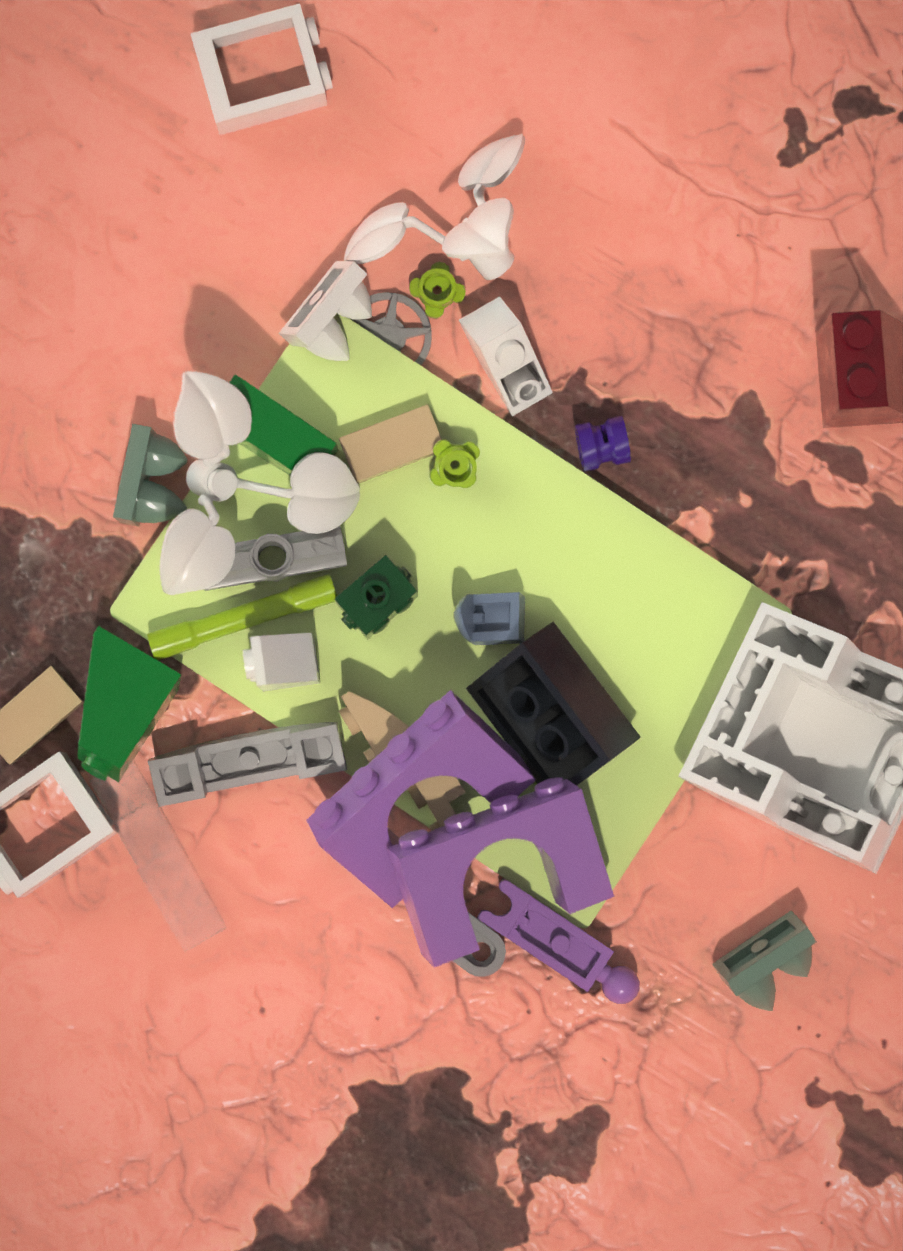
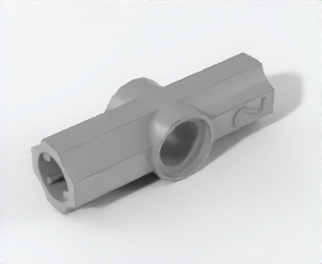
M338 526L325 533L313 534L299 531L282 535L266 534L258 539L236 542L235 559L230 572L218 584L204 590L210 591L261 581L277 582L289 576L347 566L341 527ZM269 546H277L286 553L284 564L275 570H268L259 563L260 553Z

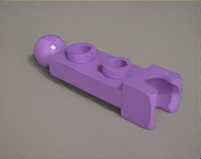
M505 878L501 879L499 889L510 898V910L504 915H496L488 910H482L478 914L477 919L587 992L595 980L602 984L605 997L613 1003L626 1004L637 996L640 989V981L637 974L626 966H615L612 968L607 964L614 953L613 950Z

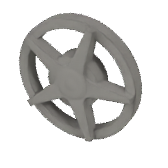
M383 292L371 295V304L385 300L391 301L386 317L380 318L375 322L367 319L351 320L399 352L404 347L406 339L425 335L423 349L415 361L422 365L428 356L432 341L430 322L423 309L412 299L398 293ZM397 302L411 308L420 318L423 328H405L396 319Z

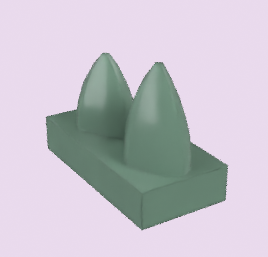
M132 424L113 518L122 524L139 527L140 522L158 523L168 521L187 510L186 505L174 492L163 485L149 481L150 476L170 474L188 462L187 457L176 443L167 437L157 434L151 427Z
M789 911L712 965L735 996H739L753 1007L772 1011L776 994L772 972L779 968L793 976L808 977L812 964V945L816 943V940L808 927L792 911Z

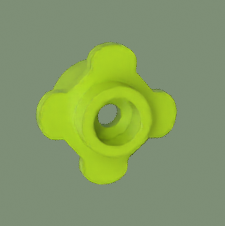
M443 262L434 263L431 269L425 272L421 278L412 279L409 285L410 294L422 301L425 305V313L430 318H440L444 314L445 308L453 302H462L466 293L465 287L455 282L454 277L450 273L449 266ZM435 286L441 287L442 292L440 294L433 292Z
M440 440L434 445L435 467L429 474L433 484L436 486L447 484L452 487H471L476 482L477 465L475 460L480 456V450L473 442L455 445L450 444L448 440ZM453 460L459 461V465L456 468L450 466Z

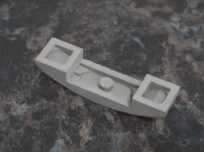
M337 722L292 725L229 736L178 749L148 760L158 807L206 798L207 793L295 775H299V779L347 770Z

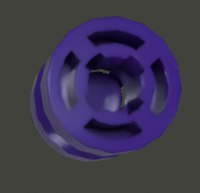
M622 416L608 418L602 425L594 426L587 422L574 426L579 458L584 472L598 469L601 463L612 462L615 465L631 462L629 440Z

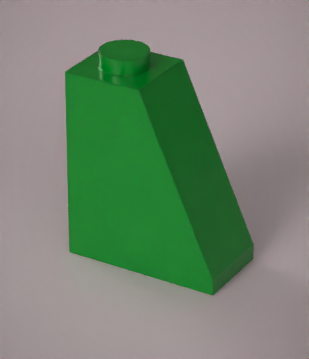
M234 374L229 383L237 388L246 398L252 416L250 433L243 442L239 443L241 446L290 476L294 466L308 454L317 452L334 456L337 454L339 449L335 441Z
M98 626L93 634L78 743V759L83 761L81 766L94 777L101 780H106L107 777H110L119 783L178 692L182 674Z

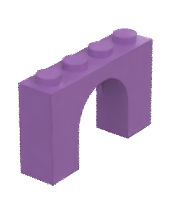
M452 690L447 692L440 700L430 704L419 719L403 733L395 736L379 755L369 764L358 769L349 782L330 799L320 803L314 813L306 819L318 845L391 908L397 905L403 897L387 851L388 847L399 843V837L387 825L392 806L405 790L415 783L430 777L452 776L470 784L491 803L503 796H519L536 781L522 757Z
M547 779L538 783L534 787V792L521 797L507 795L497 798L490 803V808L474 815L471 812L453 815L444 821L445 826L429 832L424 829L408 832L398 839V844L387 848L421 955L434 968L480 950L466 909L463 885L471 862L483 849L495 842L505 839H523L532 842L542 859L555 903L569 914L614 897L581 788L567 779Z

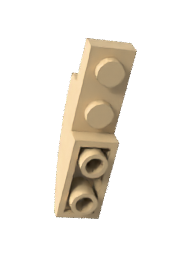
M347 692L341 696L346 707L340 709L339 713L352 735L362 731L371 747L363 752L369 763L387 747L388 743L395 736L409 728L408 725L395 715L372 701L352 692ZM452 776L430 777L415 783L407 789L418 809L428 805L437 821L429 826L431 831L445 826L444 821L456 815L450 802L466 793L456 777Z

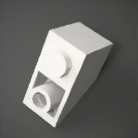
M500 296L459 320L475 356L512 416L553 393L521 322Z
M312 633L250 637L251 649L243 650L246 677L251 682L256 681V686L263 692L320 684L315 641Z

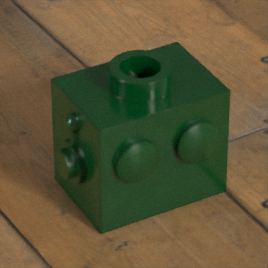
M387 555L383 556L334 599L343 611L341 614L343 618L341 620L350 630L352 628L354 630L358 629L367 640L373 635L380 633L388 626L390 620L397 614L406 611L418 597V591L411 584L410 578L412 575L404 566L401 568L399 566L396 567ZM378 586L384 591L376 592L372 587ZM367 591L373 596L371 603L366 598ZM385 597L381 603L376 604L378 598Z

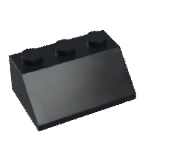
M554 621L519 644L466 688L502 738L522 757L535 777L537 784L551 778H562L577 786L641 738Z

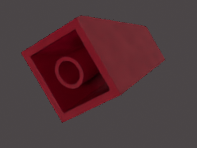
M882 310L831 313L816 334L823 428L903 423V322Z

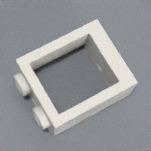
M300 3L190 33L219 136L327 106L325 90L333 88L326 61L318 63L316 61L312 47L320 44L313 16L304 18ZM294 27L310 85L230 106L215 49Z
M59 751L1 791L0 810L52 775L91 833L26 878H23L0 844V888L6 895L14 892L17 898L26 897L120 832L65 752Z

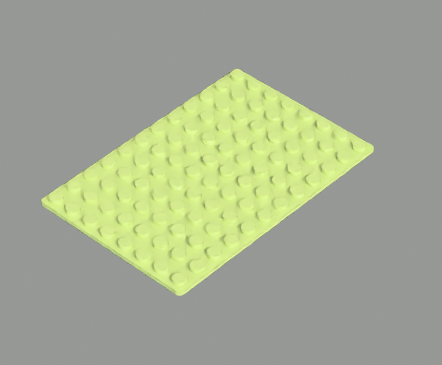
M336 313L334 319L340 325L347 340L350 356L348 361L327 360L313 354L305 347L291 346L289 344L258 390L335 441L339 449L335 456L341 459L349 470L350 467L339 441L340 437L428 404L442 440H448L450 444L455 445L473 442L479 448L480 456L475 460L477 465L476 482L469 488L452 487L447 484L436 486L429 476L430 471L435 467L436 456H430L358 484L360 487L358 504L351 516L340 525L347 566L289 576L277 582L261 581L210 591L203 589L169 595L163 592L161 585L160 557L164 537L168 527L175 519L173 518L169 520L112 604L110 609L111 615L148 640V633L184 621H195L285 591L290 586L329 573L338 596L385 555L388 556L396 567L399 566L401 568L404 566L412 575L410 578L411 584L418 591V597L406 611L397 614L390 620L388 626L383 631L373 635L368 640L358 629L354 630L352 628L350 630L341 620L343 618L341 615L343 611L336 602L303 613H292L202 643L194 649L172 656L277 727L337 722L347 764V770L344 772L353 776L358 769L369 764L363 752L371 747L362 731L352 735L339 713L340 709L346 707L341 696L347 692H352L372 701L410 727L423 715L430 704L440 700L447 692L452 690L502 738L466 688L519 644L473 645L459 632L453 613L458 602L467 594L520 592L525 596L524 641L554 621L641 736L640 739L577 785L582 789L613 890L685 780L680 778L679 774L761 603H766L790 614L792 612L789 607L351 319ZM240 444L228 445L230 455L220 462L231 466L235 470L237 478L292 489L290 475ZM453 460L450 466L456 468L459 465V461ZM237 488L229 499L221 502H212L219 514V521L216 526L227 529L232 534L235 543L258 539L266 534L282 535L301 531L291 525L287 518V509L291 498ZM190 490L183 500L187 509L199 510L209 518L205 507L198 503L200 496ZM277 546L265 548L259 556V563L268 570L280 568L286 560V553ZM372 587L376 592L384 591L381 587ZM367 591L366 598L371 603L373 596ZM385 597L378 598L376 604L381 603ZM312 633L315 641L320 684L263 692L256 686V681L251 682L250 679H247L243 650L251 649L250 637ZM456 778L466 793L450 802L455 814L471 812L474 815L490 808V803L470 784ZM536 781L518 797L534 792V787L537 785ZM405 790L394 803L395 806L428 828L437 821L428 805L418 809L408 790ZM523 839L501 840L489 845L475 857L476 860L579 928H587L606 902V900L572 914H569L554 901L540 854L535 845L530 841Z

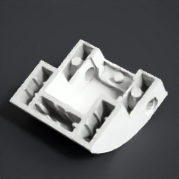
M762 602L679 777L714 797L792 836L877 874L903 819V669L861 652L846 636Z

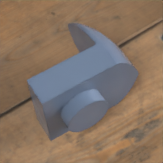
M520 592L467 594L458 602L453 613L455 624L461 635L473 645L521 644L524 641L525 596Z

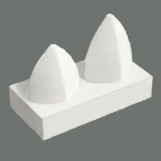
M335 261L278 334L291 346L305 347L319 357L333 361H348L350 356L347 340L334 316L338 313L343 317L359 320L368 319L372 316L370 296L362 282L367 273L354 261Z

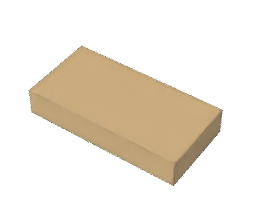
M428 404L339 438L351 473L358 484L433 456L434 445L442 440Z
M53 666L47 668L0 709V755L9 765H13L84 703Z

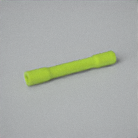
M329 573L290 586L285 591L195 621H184L148 633L147 638L154 659L161 660L194 649L202 643L292 613L299 614L333 603L337 594Z

